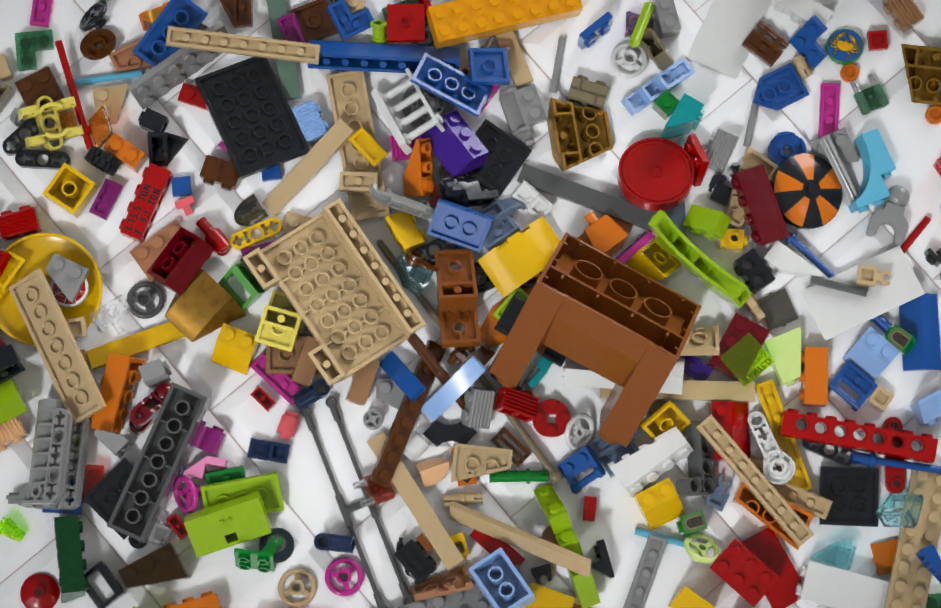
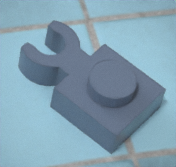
M723 475L719 476L717 480L718 487H715L714 493L707 495L704 502L705 505L720 512L723 511L730 496L725 491L733 483V480L730 479L728 484L724 485L722 483Z

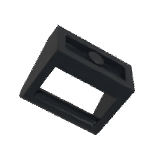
M100 561L84 574V578H89L99 571L115 594L103 603L90 583L89 589L86 592L97 608H107L125 595L126 592L107 565Z

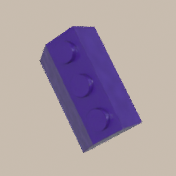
M457 110L441 116L444 120L442 123L445 129L444 132H441L435 125L421 135V138H431V151L453 179L483 166L489 153Z

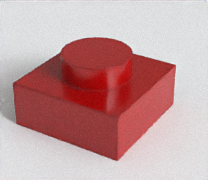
M887 30L867 32L868 51L888 50Z

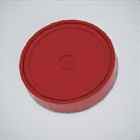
M645 138L630 145L622 154L618 166L617 181L622 194L633 205L648 211H666L677 207L688 197L693 186L695 169L690 155L679 144L664 138Z

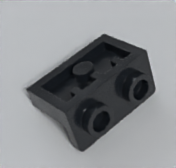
M411 539L396 551L394 556L414 580L420 584L437 570L435 567L437 563L430 555L427 557L424 554V547L418 541L414 542Z

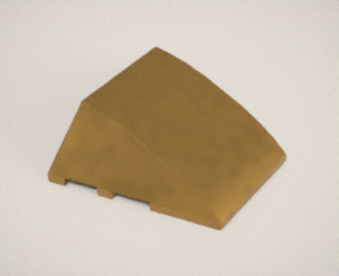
M901 44L911 102L941 106V48Z
M550 98L547 126L552 156L562 172L613 149L607 111L587 106L582 107L574 105L572 102L566 103L558 101L556 98Z
M200 269L199 273L188 284L187 289L180 296L175 294L164 317L191 342H194L222 327L223 323L230 324V322L246 316V313L224 288L204 270Z

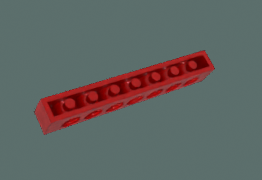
M791 408L781 413L778 436L869 453L874 452L875 454L929 464L935 462L938 439L933 438L931 434L921 433V436L914 435V431L902 430V432L894 431L895 428L883 426V429L876 428L875 424L872 423L856 424V421L851 419L838 421L837 417L826 416L822 418L813 412L800 414L799 410ZM797 420H802L805 423L803 430L797 428ZM817 423L824 426L823 433L816 431L815 425ZM835 427H840L843 430L842 437L835 434ZM857 430L862 433V440L855 439L854 431ZM874 434L880 435L882 439L880 444L873 441ZM893 438L900 440V447H895L892 444ZM913 441L919 443V451L912 449L911 444Z

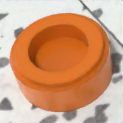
M852 63L844 65L840 70V78L846 83L856 81L859 76L858 67Z
M933 105L926 110L925 119L929 124L938 125L941 123L940 106Z

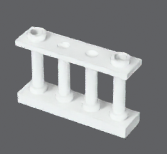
M406 68L405 71L409 79L387 93L383 92L381 94L377 88L370 93L397 144L408 155L412 152L410 144L413 139L435 125L441 132H444L445 129L442 126L444 120L441 115L435 113L422 88L410 81L414 73L409 68ZM414 85L417 92L393 107L388 106L387 103L390 102V99ZM421 98L424 103L422 107L402 120L398 119L396 121L395 117L398 112ZM427 112L430 114L432 119L409 134L402 132L406 125Z

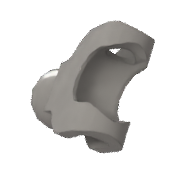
M894 185L888 189L891 196L886 199L887 202L884 204L883 209L870 217L866 235L872 237L877 233L880 225H889L894 231L893 243L901 246L909 229L908 221L904 217V207L910 200V194L904 186Z

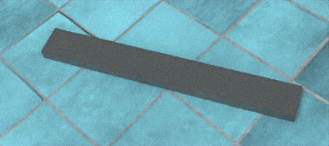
M525 163L523 164L517 179L518 183L525 180L537 190L653 232L648 223L657 212L641 209L625 200Z

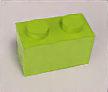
M691 204L683 225L694 236L701 234L710 240L715 238L723 240L731 218L722 211Z

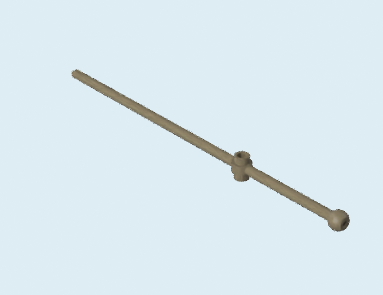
M380 239L377 240L378 248L440 329L438 313L385 243ZM465 350L463 355L467 358L469 354ZM484 374L478 378L483 387L496 391ZM498 392L495 394L493 411H495ZM505 415L547 470L549 481L554 484L559 482L563 478L562 471L552 466L517 418Z

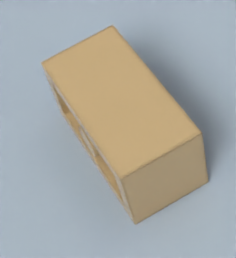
M0 54V79L4 82L14 77L5 55Z

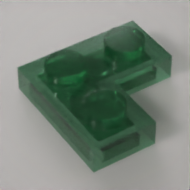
M52 29L15 33L18 71L38 70L36 51L55 50L54 32Z

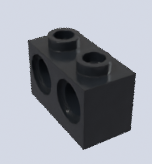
M754 248L736 259L733 263L734 272L737 276H742L745 281L744 284L747 285L750 292H753L754 295L776 279ZM745 260L749 261L752 264V268H744L742 262ZM760 276L763 284H756L753 278Z

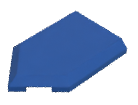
M789 63L759 78L752 103L779 111L810 94L792 63Z

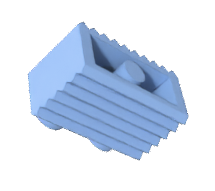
M313 100L291 108L308 146L319 141L329 130L326 120L322 121L319 115L322 114L319 104H314Z

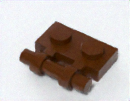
M760 20L756 26L762 31L759 33L753 29L741 45L771 68L783 53L778 46L781 45L786 49L790 43L784 39V35H779L775 32L770 24L767 23L766 25ZM767 34L769 37L775 40V42L771 43L764 36Z
M481 341L480 346L458 347L456 350L454 349L450 353L447 363L453 366L455 362H459L461 364L460 368L471 356H475L485 366L495 355V352ZM465 350L471 352L467 358L463 355Z

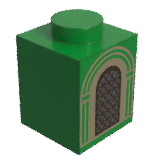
M666 89L653 103L652 109L666 121L672 115L679 100Z
M896 324L894 327L889 328L885 334V339L905 356L908 355L918 342L914 336Z
M702 510L678 517V522H676L678 532L683 533V537L708 529Z

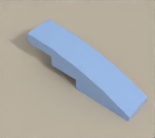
M682 58L666 70L656 74L653 79L641 85L635 92L623 98L621 103L630 115L634 116L654 103L666 89L671 91L693 75L695 71L686 59Z
M471 356L422 405L421 411L434 422L487 368L475 356Z

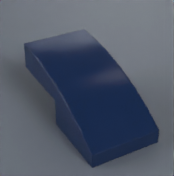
M250 438L247 458L287 464L290 445Z

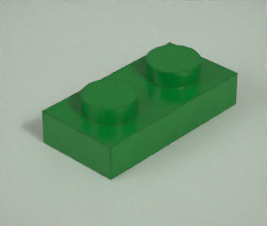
M244 465L205 472L207 485L246 477Z

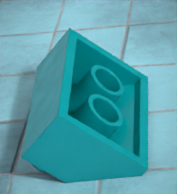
M684 93L667 121L661 138L671 139L688 135L692 129L696 130L705 113L702 110L704 104Z

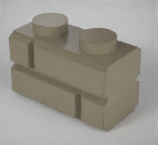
M583 75L573 76L566 101L603 110L610 87L606 86L607 84L603 81H589V78Z

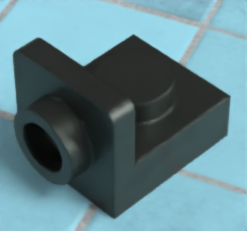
M931 248L924 252L925 259L930 265L938 267L941 264V248L936 253Z

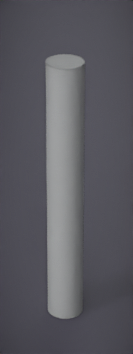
M559 37L549 90L551 93H557L566 38Z
M754 103L751 104L743 143L744 147H751L759 105Z

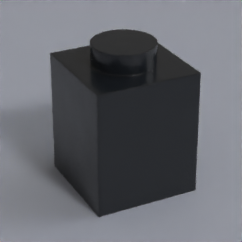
M148 107L145 112H141L138 118L141 129L149 132H165L170 122L167 116Z

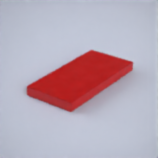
M767 527L742 541L781 576L765 594L771 608H786L799 601L797 600L798 595H795L797 584H801L802 580L775 532Z

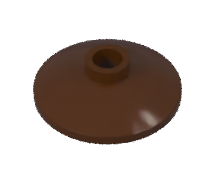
M108 29L93 30L82 39L80 51L89 60L103 59L115 49L117 43L116 36Z

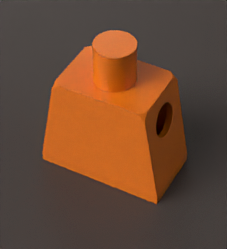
M591 211L583 217L589 224V227L584 230L589 244L605 254L628 238V234L607 214L599 219Z

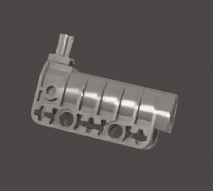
M40 399L38 401L29 483H24V488H20L19 492H9V495H6L8 504L51 510H75L80 506L90 432L89 418L84 420L80 426L79 424L73 425L72 414L69 410L65 409L61 400ZM78 438H81L80 446L76 448L75 442ZM76 476V483L71 486V479Z

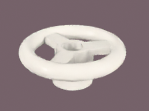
M623 42L612 51L610 62L613 70L619 76L634 78L645 71L648 57L642 46L639 45L638 48H631L628 42ZM629 47L623 53L622 59L616 60L618 52L623 48ZM635 49L638 50L642 56L641 66L638 63H636L638 56L635 52ZM631 57L633 60L627 61L626 58ZM625 64L632 66L636 71L631 73L624 72L618 66Z
M578 413L569 420L565 429V441L570 449L579 451L592 440L595 425L590 415ZM580 419H585L588 422L589 429L582 427ZM583 435H587L584 442H582L579 445H575L579 438H581Z

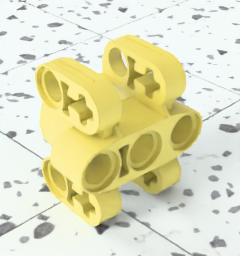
M41 96L34 102V105L17 111L19 121L36 118L40 135L25 138L27 148L44 145L48 151H56L62 147L63 139H71L84 134L82 125L62 129L58 112L76 107L74 96L63 98L56 102H53L49 96ZM41 100L47 102V104L40 107ZM45 119H50L52 121V128H47L45 126ZM57 139V146H51L49 140Z

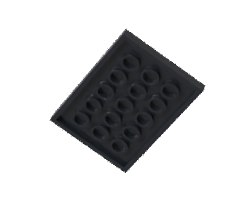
M251 57L195 78V84L240 180L306 155L310 151L267 58Z

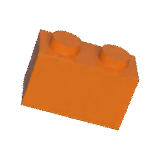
M113 133L103 147L108 154H111L137 174L148 160L147 155L116 133Z

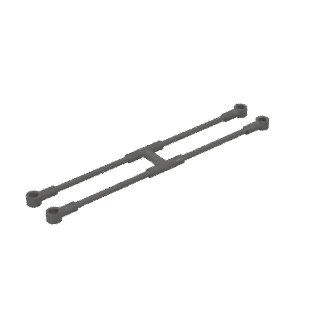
M330 396L325 401L326 406L330 408L333 419L337 422L359 481L363 480L359 465L341 422L342 418L337 408V400L335 397ZM330 399L335 401L333 406L328 405ZM307 407L305 409L310 411L309 415H303V410L300 411V414L305 419L308 429L312 433L335 492V499L347 529L349 528L351 536L355 537V546L373 590L376 605L378 608H388L385 606L382 596L377 590L350 516L351 512L361 509L363 504H360V501L346 506L318 438L316 426L311 416L312 410L310 407ZM361 487L364 498H370L372 495L369 487ZM368 505L399 581L398 585L403 596V603L407 605L405 603L407 597L412 598V602H415L413 596L408 591L406 582L403 581L380 522V515L376 505Z

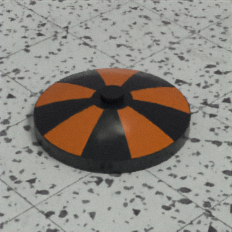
M809 153L791 156L779 164L772 176L771 186L783 219L791 226L804 230L815 229L826 225L836 216L842 201V187L833 167L823 158Z

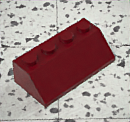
M764 165L752 166L731 174V185L738 194L737 201L744 210V220L750 226L752 241L757 246H762L789 237L788 229Z

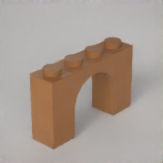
M312 334L311 337H305L290 380L307 387L311 385L316 371V366L307 353L320 346ZM375 360L352 375V380L345 397L346 401L365 406L380 361Z

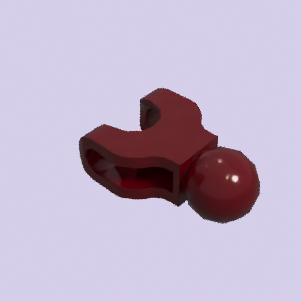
M160 382L154 387L153 392L142 399L131 410L129 421L131 432L140 435L154 423L172 383ZM134 424L137 425V426H143V427H141V428H136V427L134 426Z

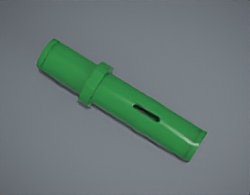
M530 468L521 471H502L489 474V483L526 482V484H530V482H548L547 470H530Z

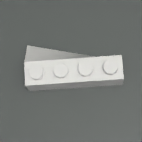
M675 426L654 438L652 444H643L639 446V450L634 454L630 455L627 453L622 456L623 460L616 464L611 462L607 465L632 497L640 493L648 484L656 481L664 472L671 470L680 460L687 458L694 450Z

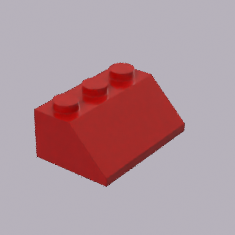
M710 402L709 416L712 415L747 457L751 458L749 424L747 420L748 402ZM713 448L714 462H724Z

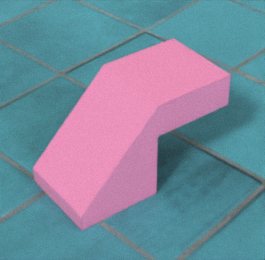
M206 456L186 469L183 475L205 480V472L208 465L227 468L228 461L222 458Z

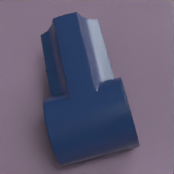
M319 379L314 384L293 395L294 404L302 411L318 400L325 398L330 391V386L324 379ZM323 385L326 392L318 393L316 386Z
M319 533L314 538V545L321 551L353 553L355 537ZM324 536L328 539L326 547H323L321 544V539Z

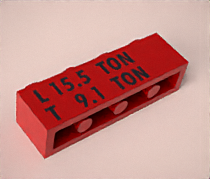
M152 163L149 164V167H145L142 173V183L137 185L134 192L136 195L134 201H130L127 207L128 214L126 219L123 218L119 225L122 236L139 243L145 241L170 185L171 178L174 176L172 171Z

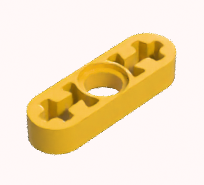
M275 217L259 222L232 234L230 245L234 250L241 251L268 240L282 232V223ZM274 222L275 225L279 224V226H277L276 231H273V229L267 230L268 235L265 236V232L262 226L265 225V228L267 229L271 227L270 223ZM254 229H259L262 232L259 239L251 237V232ZM245 233H247V236L251 241L248 243L247 239L243 240L241 242V246L233 244L234 242H236L235 238L239 237V239L246 238L244 235Z

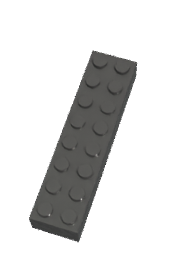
M172 382L107 527L147 543L211 400L208 397Z

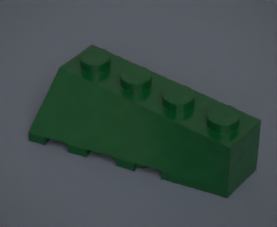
M78 515L54 517L61 603L83 597L86 590L89 589L88 577L84 578L87 562L86 558L82 559L85 543L84 540H80V533H83L82 521H78Z

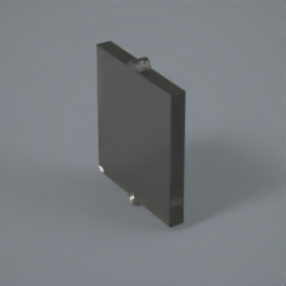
M785 288L774 293L770 292L767 296L757 300L759 309L766 316L764 320L770 331L780 326L785 327L786 324L799 319Z

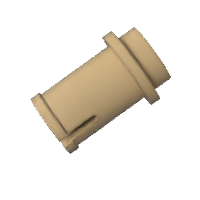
M801 54L792 59V65L796 66L803 80L811 76L812 73L805 61L806 57H803Z

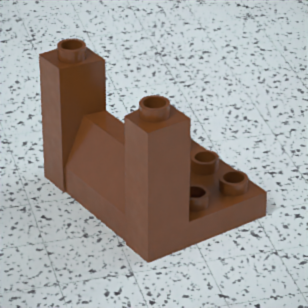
M565 232L534 285L489 372L496 376L500 384L514 388L533 373L547 347L557 351L615 383L601 409L598 433L607 443H619L627 447L678 361L701 309V305Z

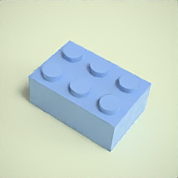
M501 547L468 569L470 576L492 608H525L536 601L534 593Z

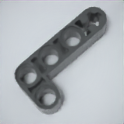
M705 419L690 421L691 423L686 427V440L694 451L687 457L688 478H682L676 482V491L680 496L711 495L715 491L713 447L696 429Z

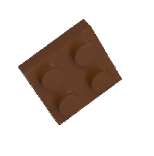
M316 0L290 10V13L294 12L306 43H309V40H322L338 33L325 8L328 6L326 0Z
M49 66L15 82L26 106L34 105V102L41 96H49L53 102L65 98ZM44 100L40 101V107L47 104Z

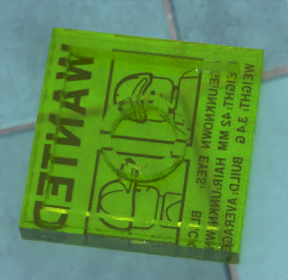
M750 333L720 357L721 361L744 387L775 362Z

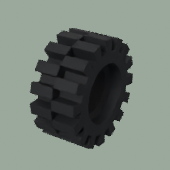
M94 145L91 146L84 157L92 166L110 176H114L122 164L111 154Z

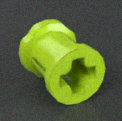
M376 19L370 22L373 32L372 42L384 43L387 41L385 32L386 20Z

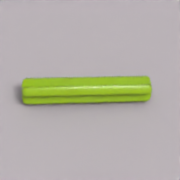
M651 1L645 2L628 42L631 48H638L655 8Z

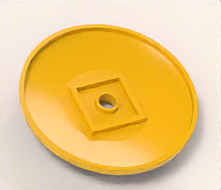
M37 233L15 241L4 250V252L11 251L26 260L13 284L35 270L42 269L50 286L52 278L46 272V268L54 253L88 268L90 271L86 279L89 284V293L86 300L78 306L66 308L59 305L65 319L85 317L87 328L90 326L101 305L103 282L96 261L81 244L60 234ZM8 291L0 304V328L14 340L36 347L10 291Z

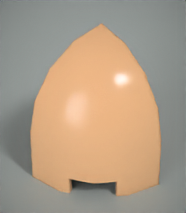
M431 458L415 463L424 488L442 481L449 470V461L444 458Z

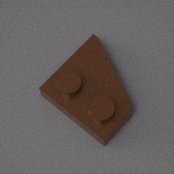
M220 0L234 28L253 27V0Z

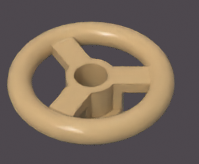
M294 568L286 571L281 576L278 582V594L281 600L288 606L303 607L309 604L315 597L317 590L316 581L308 571ZM295 574V579L289 583L288 589L284 591L283 587L286 579ZM301 575L309 580L311 585L310 592L304 589ZM295 584L300 585L299 591H294L293 587ZM302 594L306 599L296 602L288 599L287 596Z

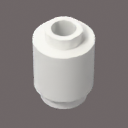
M416 433L407 442L403 454L411 462L414 459L417 460L430 447L428 445L429 440L422 433L420 435Z

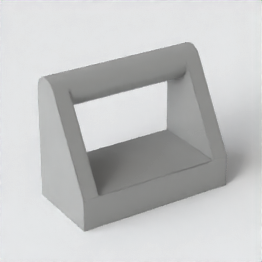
M99 429L94 432V435L120 459L134 445L123 435Z

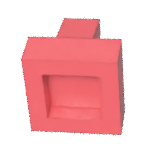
M192 195L174 202L176 209L183 208L186 216L194 214L190 206L195 203Z

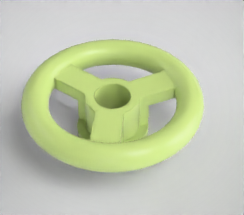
M700 533L689 534L685 537L684 548L695 562L710 564L714 563L720 556L718 545L710 537ZM692 539H700L707 543H697ZM713 548L714 556L708 558L706 552L708 549Z

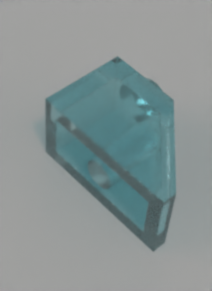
M401 252L395 259L394 266L402 286L412 294L420 296L426 289L434 271L427 270L421 266L412 267L408 265L405 260L406 254Z
M841 539V541H836L811 554L810 559L849 570L851 569L857 547L852 545L853 542Z

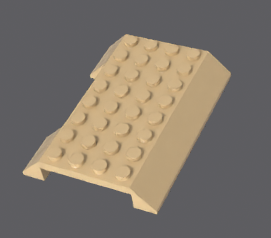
M340 198L325 206L322 213L261 250L258 247L242 257L263 290L280 286L320 346L307 353V355L329 386L344 381L405 342L410 336L426 325L417 309Z

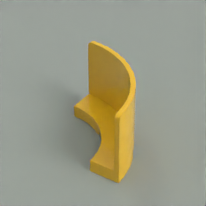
M543 216L529 224L522 231L516 232L506 239L507 242L505 241L500 246L493 248L477 260L502 297H506L542 272L560 243L559 238Z

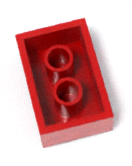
M737 537L709 567L753 607L781 577Z

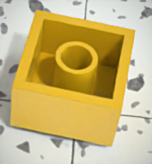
M64 162L42 194L48 200L78 219L99 187L95 182Z

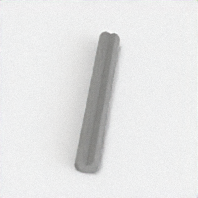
M825 135L819 141L851 204L858 195L857 190L830 135Z

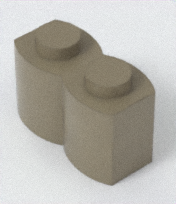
M647 28L640 44L656 67L664 71L674 64V59L655 31Z

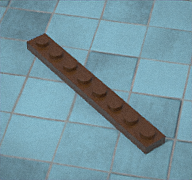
M427 340L425 345L440 363L446 348H442V345L432 340ZM421 357L413 374L427 389L414 402L404 395L369 478L370 482L385 489H388L435 377Z

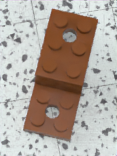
M434 250L435 266L439 268V271H436L437 308L442 348L480 346L481 339L477 314L478 291L473 250ZM458 265L460 269L452 270L450 266ZM462 326L465 329L463 331H457L455 330V327Z

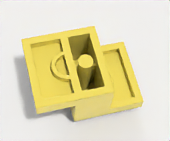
M273 289L269 304H265L254 342L292 353L296 338L300 336L304 322L284 292Z

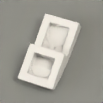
M525 180L512 193V197L526 206L527 211L538 219L542 216L545 218L553 208V205Z

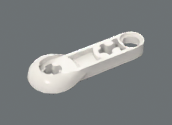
M754 411L750 413L747 420L764 456L763 474L772 484H786L795 475V462L790 456L779 449L763 413ZM755 417L762 418V422L759 425L752 424V420ZM759 430H764L767 436L766 440H763ZM779 465L782 468L781 472H778L776 468Z

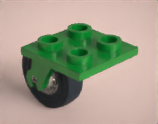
M272 528V533L261 536L259 541L260 551L234 548L235 567L242 570L257 569L263 573L274 572L275 563L284 562L293 554L294 539L292 535L283 528Z

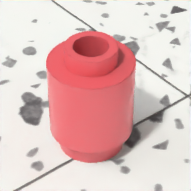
M285 410L276 430L279 433V437L290 440V437H295L300 423L299 414Z

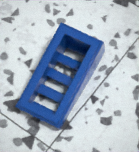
M932 544L920 549L915 554L941 584V558Z

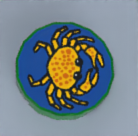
M836 30L827 39L826 52L829 54V58L837 64L849 65L854 61H858L863 54V40L853 30Z

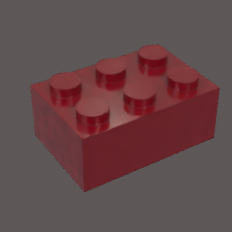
M180 227L148 269L147 273L161 285L180 296L187 289L194 276L199 273L204 263L211 257L215 249L199 236Z
M736 312L719 342L720 355H712L707 365L734 381L743 382L742 379L744 380L748 373L747 370L755 360V357L752 358V356L761 349L770 330Z

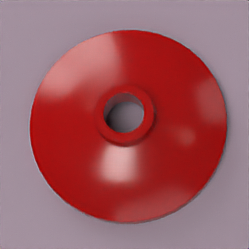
M43 573L29 576L23 582L20 590L21 601L26 608H53L60 595L56 580L50 575ZM37 589H41L42 594L40 596H36L35 594Z

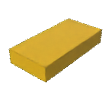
M363 127L348 139L374 168L388 156V153Z

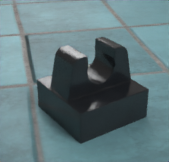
M550 563L530 569L532 577H534L537 584H541V576H546L548 582L552 580Z

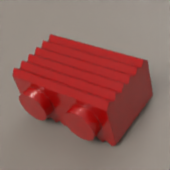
M30 205L19 207V211L12 212L8 210L0 213V234L4 241L42 231L37 211L34 207H30Z
M504 386L498 390L495 411L529 422L536 419L540 398L534 396V393L531 391L518 390L517 386L514 388Z

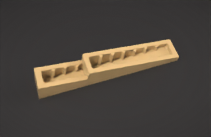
M339 118L263 200L262 204L276 216L329 163L328 161L348 142L354 131Z

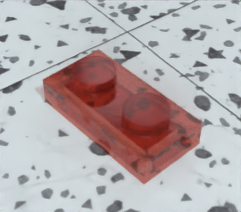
M86 464L82 503H86L83 498L104 478L105 465Z

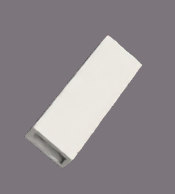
M568 357L566 358L562 367V377H565V385L614 388L615 383ZM685 358L678 359L659 393L682 395Z
M812 561L805 562V565L802 564L800 569L802 581L801 584H797L795 595H798L797 600L825 608H884L888 581Z

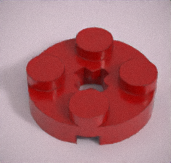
M555 399L540 402L537 408L536 419L532 420L536 432L543 437L549 438L559 437L564 434L566 426L571 419L566 405ZM547 414H550V415H553V414H554V415L556 416V417H555V421H556V422H555V423H553V422H549V423H548V422L546 421V420L548 419V417H547L546 415H547Z

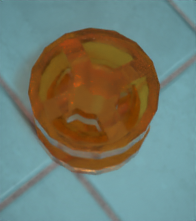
M74 109L66 113L63 111L59 112L62 129L78 126Z

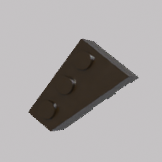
M168 543L118 570L125 587L128 589L190 579L172 543Z

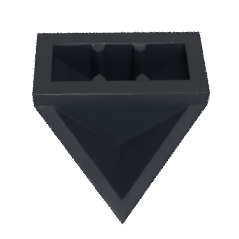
M148 131L149 164L168 166L189 139L168 132Z

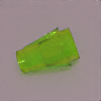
M4 516L0 522V534L20 543L26 532L11 518L8 519Z

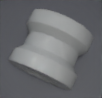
M373 409L368 410L363 416L366 428L376 430L381 427L383 419L380 412Z

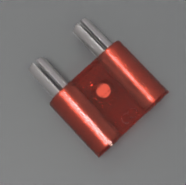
M371 474L362 477V480L352 484V486H355L353 487L354 489L364 487L368 499L360 501V504H363L361 505L362 508L368 505L376 506L395 498L391 483L388 489H385L369 481Z

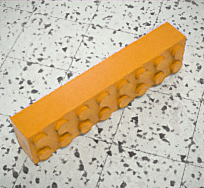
M455 0L429 6L426 16L435 48L439 49L579 16L583 7L581 0Z

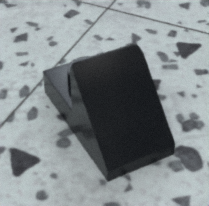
M604 539L596 541V546H593L596 558L600 557V561L591 563V569L609 579L614 578Z

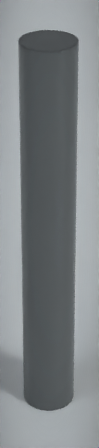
M811 276L809 282L864 297L867 296L868 289Z

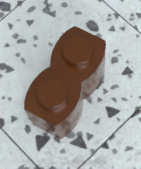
M206 155L199 175L203 179V183L213 186L214 183L221 185L220 188L226 191L237 190L240 179L232 162Z

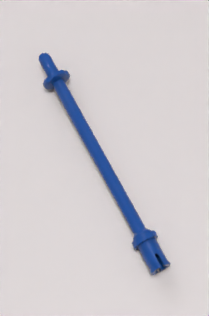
M789 232L790 236L786 238V245L791 243L828 278L836 275L796 238L797 232L794 234ZM882 314L869 320L874 322L884 333L893 326Z
M852 451L851 464L867 465L869 468H873L875 465L941 474V466L877 457L874 452L867 454Z

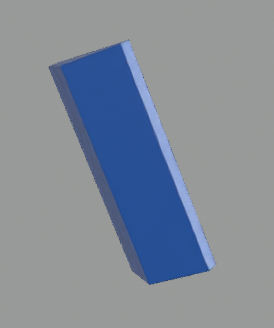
M170 0L132 52L152 67H155L180 49L178 47L166 46L168 26L197 30L208 13L191 0Z
M426 52L410 80L414 84L476 117L479 116L492 90L487 85H471V77Z
M926 293L899 306L900 327L918 341L907 356L902 354L903 371L941 370L937 294Z

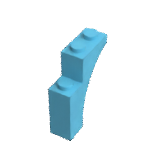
M878 128L865 132L854 140L862 159L863 180L857 197L848 206L851 213L858 211L860 214L869 210V206H881L886 203L885 199L891 196L883 180L891 177V173L897 168Z

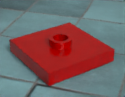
M387 4V42H425V4Z

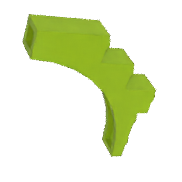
M659 210L651 218L648 225L656 235V241L662 250L677 258L684 269L700 278L712 292L739 309L752 295L747 285L726 272L699 250L676 227L664 211Z
M548 483L534 489V495L546 518L556 544L584 556L579 539L572 528L568 512L552 484ZM567 569L576 598L581 607L589 608L601 603L592 572L587 578Z

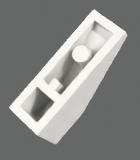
M776 241L763 258V262L772 272L775 271L804 278H811V276L821 278L824 275L780 241Z

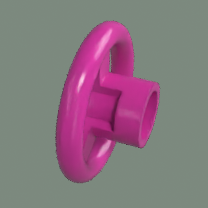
M181 475L174 482V498L178 507L183 512L193 513L198 506V499L201 496L200 488L189 477ZM182 481L186 482L184 489L179 488ZM180 496L185 500L187 507L183 504Z
M337 558L328 565L325 571V583L328 589L338 596H350L356 593L363 583V570L351 558ZM341 563L351 565L348 569L342 568L337 572L332 571L335 566ZM356 570L358 579L355 586L350 589L351 574ZM342 573L347 574L346 580H341L340 576ZM330 576L335 577L340 584H343L344 591L333 586Z

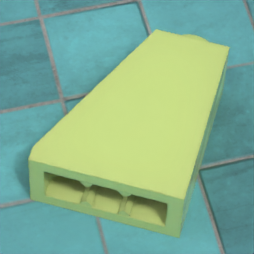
M800 327L766 340L763 343L764 350L771 361L770 364L780 386L785 384L786 387L792 386L801 377Z

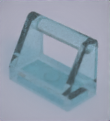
M890 493L876 511L884 527L914 528L918 524L924 499L923 495ZM896 501L911 502L907 508H894Z

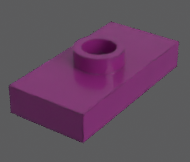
M294 12L276 19L284 40L306 43Z
M106 178L89 213L107 221L124 187Z

